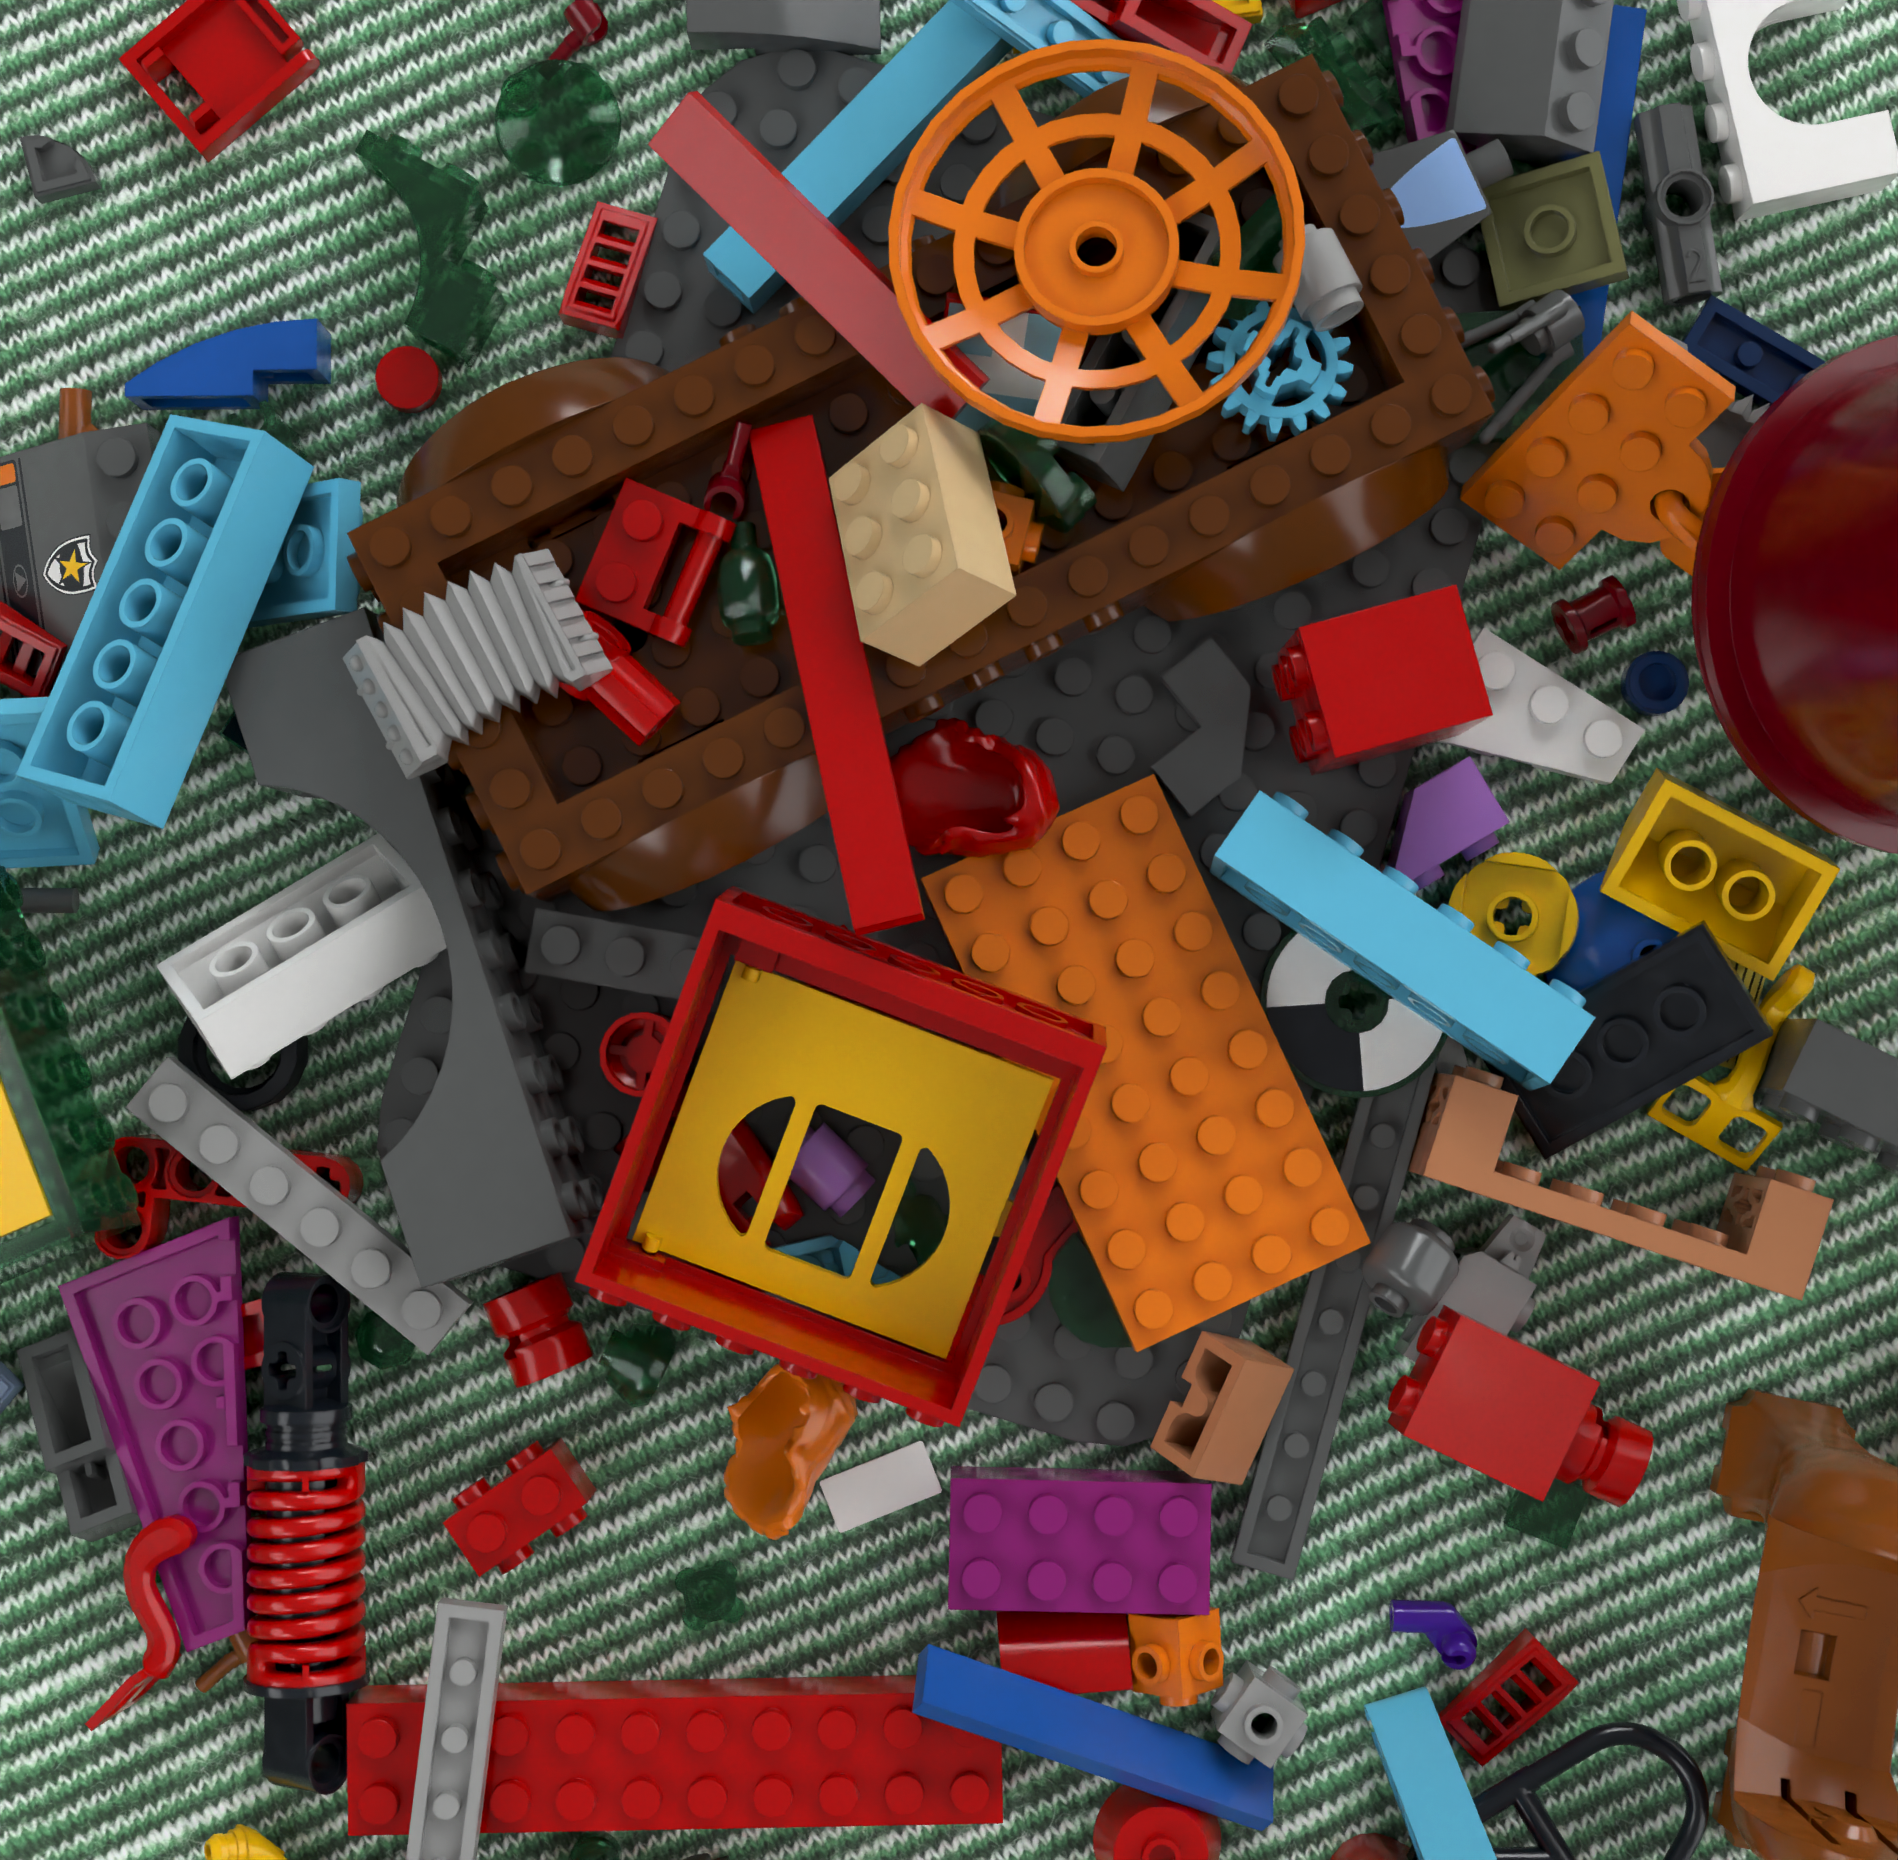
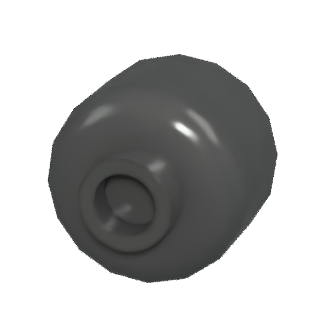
M1419 1218L1412 1219L1410 1223L1403 1221L1390 1224L1361 1266L1363 1279L1371 1289L1368 1294L1371 1302L1384 1313L1396 1318L1402 1317L1404 1313L1414 1316L1428 1315L1437 1306L1459 1272L1457 1257L1453 1253L1455 1244L1452 1239L1436 1225Z

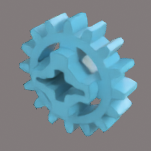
M1253 300L1252 314L1250 315L1237 306L1232 308L1228 320L1233 331L1223 327L1216 328L1212 343L1222 351L1208 353L1205 369L1221 374L1210 381L1209 387L1219 381L1246 353L1257 336V331L1262 328L1271 308L1267 301ZM1292 307L1281 334L1263 362L1248 377L1253 391L1249 395L1240 385L1233 393L1227 396L1228 398L1222 407L1221 415L1224 419L1232 417L1238 412L1244 415L1242 433L1249 435L1258 423L1266 425L1268 441L1273 442L1276 441L1281 426H1289L1292 434L1297 436L1306 431L1307 418H1310L1318 425L1327 421L1331 414L1325 402L1330 405L1341 406L1347 391L1336 382L1349 380L1353 372V364L1338 360V358L1347 353L1350 347L1349 337L1333 339L1330 335L1333 329L1317 332L1311 321H1303L1297 309ZM1307 339L1316 347L1322 364L1311 359L1306 344ZM1287 347H1291L1292 349L1287 360L1289 362L1288 368L1280 376H1276L1272 385L1267 387L1270 365H1273L1278 357L1282 358ZM1291 398L1301 401V403L1287 407L1273 406L1275 403Z

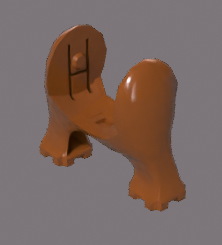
M1748 1388L1741 1400L1726 1403L1722 1427L1726 1430L1721 1459L1720 1464L1714 1465L1710 1490L1722 1498L1724 1511L1727 1514L1765 1524L1764 1544L1747 1641L1736 1727L1728 1729L1724 1754L1728 1757L1722 1791L1716 1792L1712 1817L1724 1827L1726 1838L1733 1846L1750 1849L1760 1860H1898V1791L1890 1772L1898 1713V1467L1870 1454L1855 1441L1856 1431L1848 1425L1841 1408L1825 1403L1809 1402Z

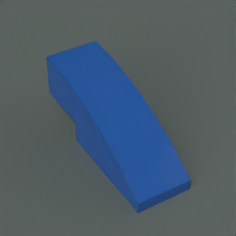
M318 319L276 321L236 329L195 343L153 364L125 383V397L142 410L268 409V384H331V334Z

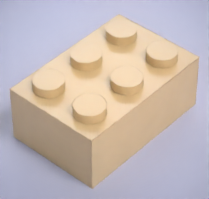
M921 403L829 477L861 642L920 667L1016 596L980 435L975 430Z

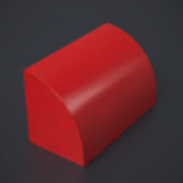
M996 1611L1001 1669L1072 1694L1133 1690L1126 1613Z

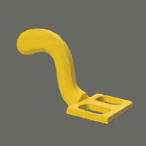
M1797 963L1775 982L1759 1006L1774 1031L1773 1035L1739 1053L1737 1063L1727 1077L1713 1084L1701 1076H1697L1683 1084L1707 1096L1711 1101L1697 1119L1686 1121L1664 1108L1663 1104L1675 1089L1657 1098L1648 1108L1647 1115L1747 1171L1783 1128V1123L1754 1107L1753 1094L1765 1070L1771 1048L1782 1024L1791 1011L1811 992L1814 986L1815 973ZM1736 1117H1743L1766 1131L1765 1136L1750 1152H1740L1721 1141L1718 1137L1731 1120Z

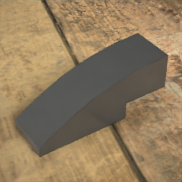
M686 0L687 35L691 50L755 49L756 56L768 52H787L793 49H800L806 52L837 51L847 55L881 54L880 0Z
M73 1329L17 1350L45 1470L57 1474L71 1536L94 1542L141 1524Z

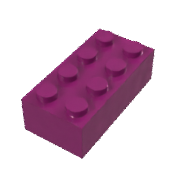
M951 1466L948 1610L1209 1615L1212 1483L1210 1480L1192 1478L1184 1471Z

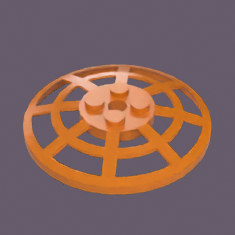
M1116 39L1067 41L1031 50L991 68L961 89L930 121L910 152L895 189L888 227L889 268L899 310L917 349L937 376L969 405L1003 425L1040 438L1081 444L1124 442L1165 432L1202 415L1233 393L1263 362L1284 329L1298 293L1305 252L1304 204L1294 166L1277 132L1253 101L1225 77L1188 56L1152 44ZM1111 71L1130 74L1120 115L1111 113L1078 114L1050 121L1037 127L1018 92L1036 82L1072 73ZM1157 80L1177 86L1210 104L1237 127L1248 143L1213 167L1207 158L1184 138L1161 125L1148 121ZM994 105L1013 142L1004 147L983 168L968 191L963 205L924 191L931 172L949 144L975 117ZM1114 138L1107 168H1088L1064 175L1050 150L1055 145L1078 139ZM1141 146L1150 147L1172 159L1194 181L1164 200L1153 187L1134 176ZM1025 162L1040 191L1026 206L1019 222L984 212L1001 183L1017 167ZM1262 167L1265 168L1274 187L1282 219L1283 259L1280 274L1240 270V225L1229 191ZM1209 205L1214 213L1220 236L1219 267L1179 260V234L1177 226ZM915 219L955 232L953 242L954 274L960 300L965 310L930 325L927 324L921 311L912 275V235ZM1095 237L1109 240L1116 248V253L1112 260L1101 266H1090L1081 261L1077 252L1086 240ZM976 240L1013 250L1019 284L985 301L980 294L975 274L974 249ZM1175 288L1210 294L1209 301L1196 322L1177 341L1170 345L1151 315L1164 302L1171 289ZM1240 298L1272 302L1264 325L1246 353L1219 381L1205 391H1202L1182 362L1190 357L1212 335L1226 313L1231 299ZM1034 308L1047 321L1062 328L1052 362L1043 360L1020 347L1003 332L999 325ZM1126 330L1145 359L1136 364L1115 369H1079L1089 335H1108ZM980 335L986 344L1008 364L1032 378L1045 382L1034 416L1014 410L981 391L953 365L943 350ZM1157 377L1177 405V407L1160 415L1121 425L1078 426L1061 423L1072 389L1085 391L1114 390L1144 383Z

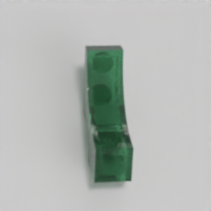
M366 130L354 152L368 172L384 181L405 202L414 222L419 242L420 272L417 292L404 324L416 340L471 369L507 305L499 289L494 286L498 279L491 272L467 259L463 260L460 267L457 266L489 209L479 190L476 189L479 182L464 170L450 163H445L441 170L422 160L424 152L400 135L390 133L387 140Z

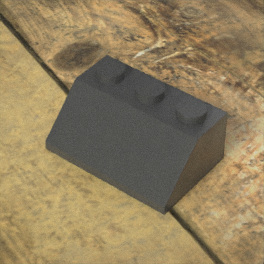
M1463 0L1445 132L1454 130L1459 140L1478 147L1499 139L1508 157L1539 168L1594 152L1614 0Z

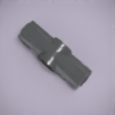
M1680 102L1659 105L1651 110L1638 113L1633 120L1646 201L1642 207V221L1645 229L1653 238L1663 305L1679 307L1697 304L1706 300L1711 295L1718 297L1722 293L1709 213L1714 204V190L1711 182L1703 174L1692 105H1682ZM1672 194L1682 197L1689 206L1690 216L1680 217L1673 214L1667 207L1665 195Z

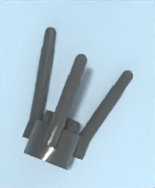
M1556 289L1537 302L1529 300L1513 312L1464 333L1465 342L1461 344L1463 349L1510 329L1488 344V351L1491 354H1497L1520 341L1530 354L1538 356L1541 353H1545L1546 355L1544 360L1480 433V443H1490L1559 364L1574 355L1570 341L1584 332L1585 320L1577 303L1563 290Z

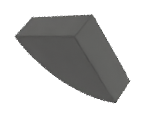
M31 135L20 137L34 197L41 204L102 189L101 182L93 167L70 146L46 136Z

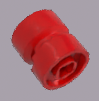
M658 1012L630 1013L617 1019L605 1032L599 1048L600 1066L606 1079L620 1092L634 1097L643 1096L672 1017Z
M561 1271L546 1276L545 1279H538L482 1304L495 1337L508 1339L510 1345L503 1356L516 1388L559 1373L594 1355L582 1322L569 1320L567 1315L574 1303Z
M1590 1404L1555 1478L1569 1485L1577 1479H1581L1584 1492L1620 1508L1633 1496L1647 1469L1653 1448L1654 1438L1652 1431L1616 1415L1605 1421L1603 1420L1602 1409Z

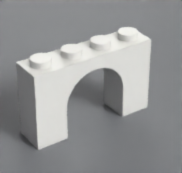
M1677 0L1679 14L1683 21H1690L1694 44L1690 52L1692 72L1698 82L1703 81L1708 105L1704 112L1706 133L1712 143L1718 144L1722 166L1718 172L1720 194L1726 204L1732 205L1735 222L1882 191L1898 176V149L1889 110L1824 124H1801L1785 119L1772 111L1759 97L1750 78L1748 55L1752 38L1756 32L1778 22L1839 10L1848 0Z

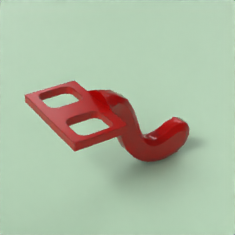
M174 1514L156 1519L142 1529L133 1539L125 1555L123 1571L125 1592L131 1609L147 1638V1649L142 1657L144 1668L130 1676L85 1723L91 1731L139 1701L159 1679L168 1678L182 1656L180 1653L181 1640L176 1623L159 1593L155 1579L156 1571L164 1560L186 1551L195 1544L198 1530L190 1518Z

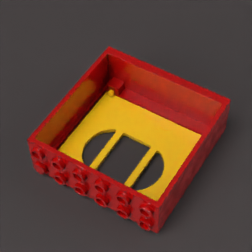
M731 886L714 901L575 1282L590 1287L589 1294L601 1302L614 1306H626L630 1302L652 1310L653 1319L667 1327L687 1331L690 1330L691 1326L715 1334V1341L730 1351L751 1355L754 1353V1350L778 1358L780 1359L779 1366L793 1375L815 1379L820 1374L843 1383L842 1389L859 1400L879 1403L881 1398L907 1407L905 1410L906 1414L922 1424L942 1427L944 1422L960 1427L1107 1049L1106 1027L867 936H857L854 931ZM735 955V963L633 1239L631 1240L627 1238L730 957ZM774 971H777V972H780V973H782V974L788 975V976L793 977V978H795V979H792V978H789V977H787V976L781 975V974L776 973V972H774ZM803 982H806V983H809V984H811V985L817 986V987L822 988V989H824V990H821V989H818V988H816V987L810 986V985L805 984V983H803ZM832 993H835V994H838V995H840V996L846 997V998L851 999V1000H853V1001H850V1000H847V999H845V998L839 997V996L834 995V994H832ZM861 1004L867 1005V1006L872 1007V1008H874V1009L868 1008V1007L863 1006V1005H861ZM882 1012H885V1013H888V1014H890V1015L896 1016V1017L901 1018V1019H903V1020H900V1019H897V1018H895V1017L889 1016V1015L884 1014V1013H882ZM911 1023H914V1024H917V1025H919V1026L925 1027V1028L930 1029V1030H932V1031H929V1030H926V1029H924V1028L918 1027V1026L913 1025V1024H911ZM940 1034H943V1035H946V1036H948V1037L954 1038V1039L959 1040V1041H961V1042H958V1041H955V1040H953V1039L947 1038V1037L942 1036V1035H940ZM969 1045L975 1046V1047L980 1048V1049H982V1050L976 1049V1048L971 1047V1046H969ZM990 1053H993V1054H996V1055H998V1056L1004 1057V1058L1009 1059V1060H1011V1061H1008V1060H1005V1059H1003V1058L997 1057V1056L992 1055V1054H990ZM1019 1064H1022V1065H1025V1066H1027V1067L1033 1068V1069L1038 1070V1071H1040V1072H1037V1071H1034V1070H1032V1069L1026 1068V1067L1021 1066V1065H1019ZM1051 1075L1059 1078L1060 1082L1013 1201L1008 1197L1054 1081L1053 1077L1048 1076ZM792 1096L796 1102L750 1227L748 1232L740 1233L731 1222L719 1191L718 1172L723 1147L735 1126L751 1111L775 1099ZM818 1105L828 1106L902 1136L900 1148L855 1266L849 1276H843L777 1251L766 1244L768 1233L815 1108ZM922 1148H928L941 1166L948 1185L950 1213L945 1233L935 1251L917 1269L891 1282L874 1284L871 1279L917 1156ZM993 1236L999 1237L952 1361L947 1360L946 1357Z

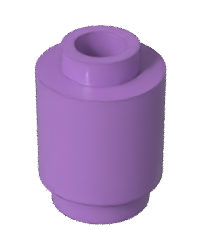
M825 1122L815 1131L810 1126L808 1127L789 1177L823 1211L830 1208L840 1218L855 1205L876 1181L865 1170L868 1163Z

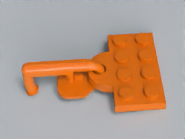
M1631 311L1462 486L1460 500L1559 570L1599 531L1603 530L1626 541L1644 543L1660 541L1662 554L1692 576L1696 546L1704 515L1716 484L1724 468H1712L1707 449L1696 437L1735 401L1736 387L1634 311Z

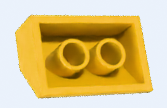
M1656 768L1623 826L1599 890L1601 893L1679 933L1705 920L1729 959L1774 981L1840 871V868L1827 855Z

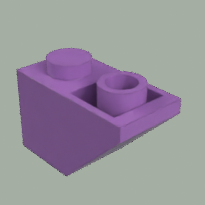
M1470 756L1404 794L1387 866L1400 871L1419 886L1418 891L1444 876L1445 874L1439 864L1461 852L1464 859L1469 861L1498 844L1499 840L1494 831L1510 822Z

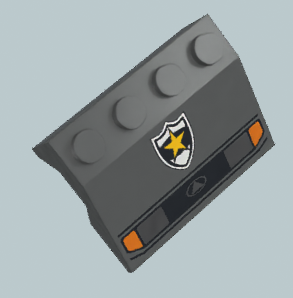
M148 423L82 432L0 457V600L68 645L48 697L51 694L162 433ZM16 638L7 658L12 664L15 663L23 643ZM37 649L34 650L26 673L34 679L45 653ZM10 688L11 698H28Z

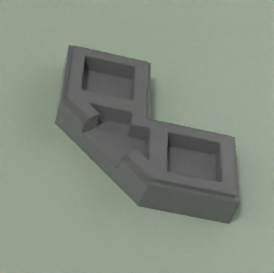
M1212 637L1160 678L1161 682L1199 729L1153 764L1150 769L1189 818L1242 776L1251 685Z

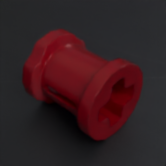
M1613 575L1599 581L1598 588L1570 602L1560 599L1551 605V614L1558 633L1574 654L1586 651L1589 641L1617 627L1625 630L1636 624L1633 604L1622 584Z

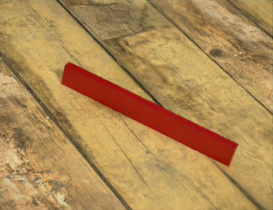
M808 415L752 429L749 436L853 929L856 935L860 936L925 920L865 644L860 641L832 494L813 415Z

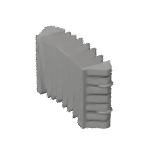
M549 549L515 555L512 573L494 562L490 581L470 570L468 589L448 581L445 600L424 592L423 616L403 607V630L383 622L384 641L365 635L356 640V644L342 658L358 687L357 694L365 700L387 741L386 748L394 754L406 779L415 778L447 763L452 740L469 745L468 729L482 735L483 718L500 722L502 705L520 712V695L538 704L541 689L557 698L559 682L582 691L613 671V667L598 641L599 634L593 632L588 621H586L584 613L575 601L574 595L569 588L570 580L564 578L559 567L555 564Z

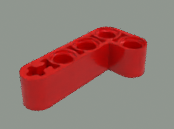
M146 1134L121 1137L106 1147L100 1159L92 1223L93 1240L98 1249L106 1256L115 1259L131 1258L159 1246L165 1239L171 1200L236 1207L246 1206L213 1179L206 1188L195 1184L189 1173L191 1161L159 1135ZM134 1147L143 1150L149 1159V1171L142 1181L134 1179L129 1174L126 1166L128 1153ZM287 1149L319 1176L329 1174L331 1180L339 1181L340 1193L353 1204L361 1196L364 1186L363 1174L359 1166L349 1157L339 1154ZM126 1211L135 1214L142 1224L141 1237L135 1245L124 1240L119 1232L120 1218Z

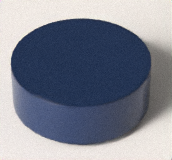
M1650 651L1633 659L1626 666L1620 682L1621 693L1627 705L1635 712L1645 716L1663 715L1677 708L1685 699L1689 688L1688 673L1683 663L1674 655L1664 651Z

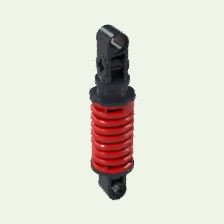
M280 1272L274 1275L266 1284L261 1303L264 1315V1357L261 1368L264 1382V1406L260 1407V1422L267 1426L265 1428V1437L267 1439L265 1440V1446L243 1454V1465L247 1466V1491H251L247 1496V1505L253 1510L267 1511V1514L253 1516L247 1523V1533L261 1540L253 1541L247 1548V1558L251 1562L260 1564L250 1568L247 1573V1583L249 1586L259 1589L253 1591L248 1596L247 1608L249 1611L259 1615L253 1616L247 1623V1633L250 1637L258 1639V1641L250 1643L247 1648V1674L243 1677V1690L248 1694L264 1697V1751L262 1767L267 1780L277 1786L328 1795L337 1791L347 1779L346 1704L349 1701V1692L361 1689L370 1682V1670L366 1667V1645H364L366 1642V1629L360 1623L366 1615V1603L360 1597L366 1590V1578L360 1572L366 1565V1553L360 1548L366 1540V1528L360 1521L366 1514L365 1502L360 1497L365 1492V1462L369 1461V1449L348 1443V1437L346 1436L348 1433L346 1422L353 1418V1404L348 1402V1379L351 1370V1361L348 1353L350 1292L329 1274ZM283 1364L295 1365L296 1369L282 1371L281 1366ZM331 1364L332 1366L331 1370L328 1371L317 1369V1366Z

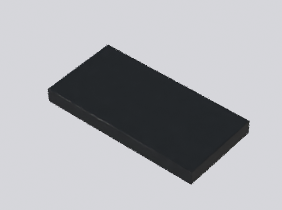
M1705 920L1577 991L1586 999L1582 1009L1596 1018L1551 1084L1529 1091L1485 1060L1483 1061L1492 1074L1504 1078L1501 1090L1518 1095L1514 1111L1543 1158L1547 1159L1771 1037L1774 1031Z

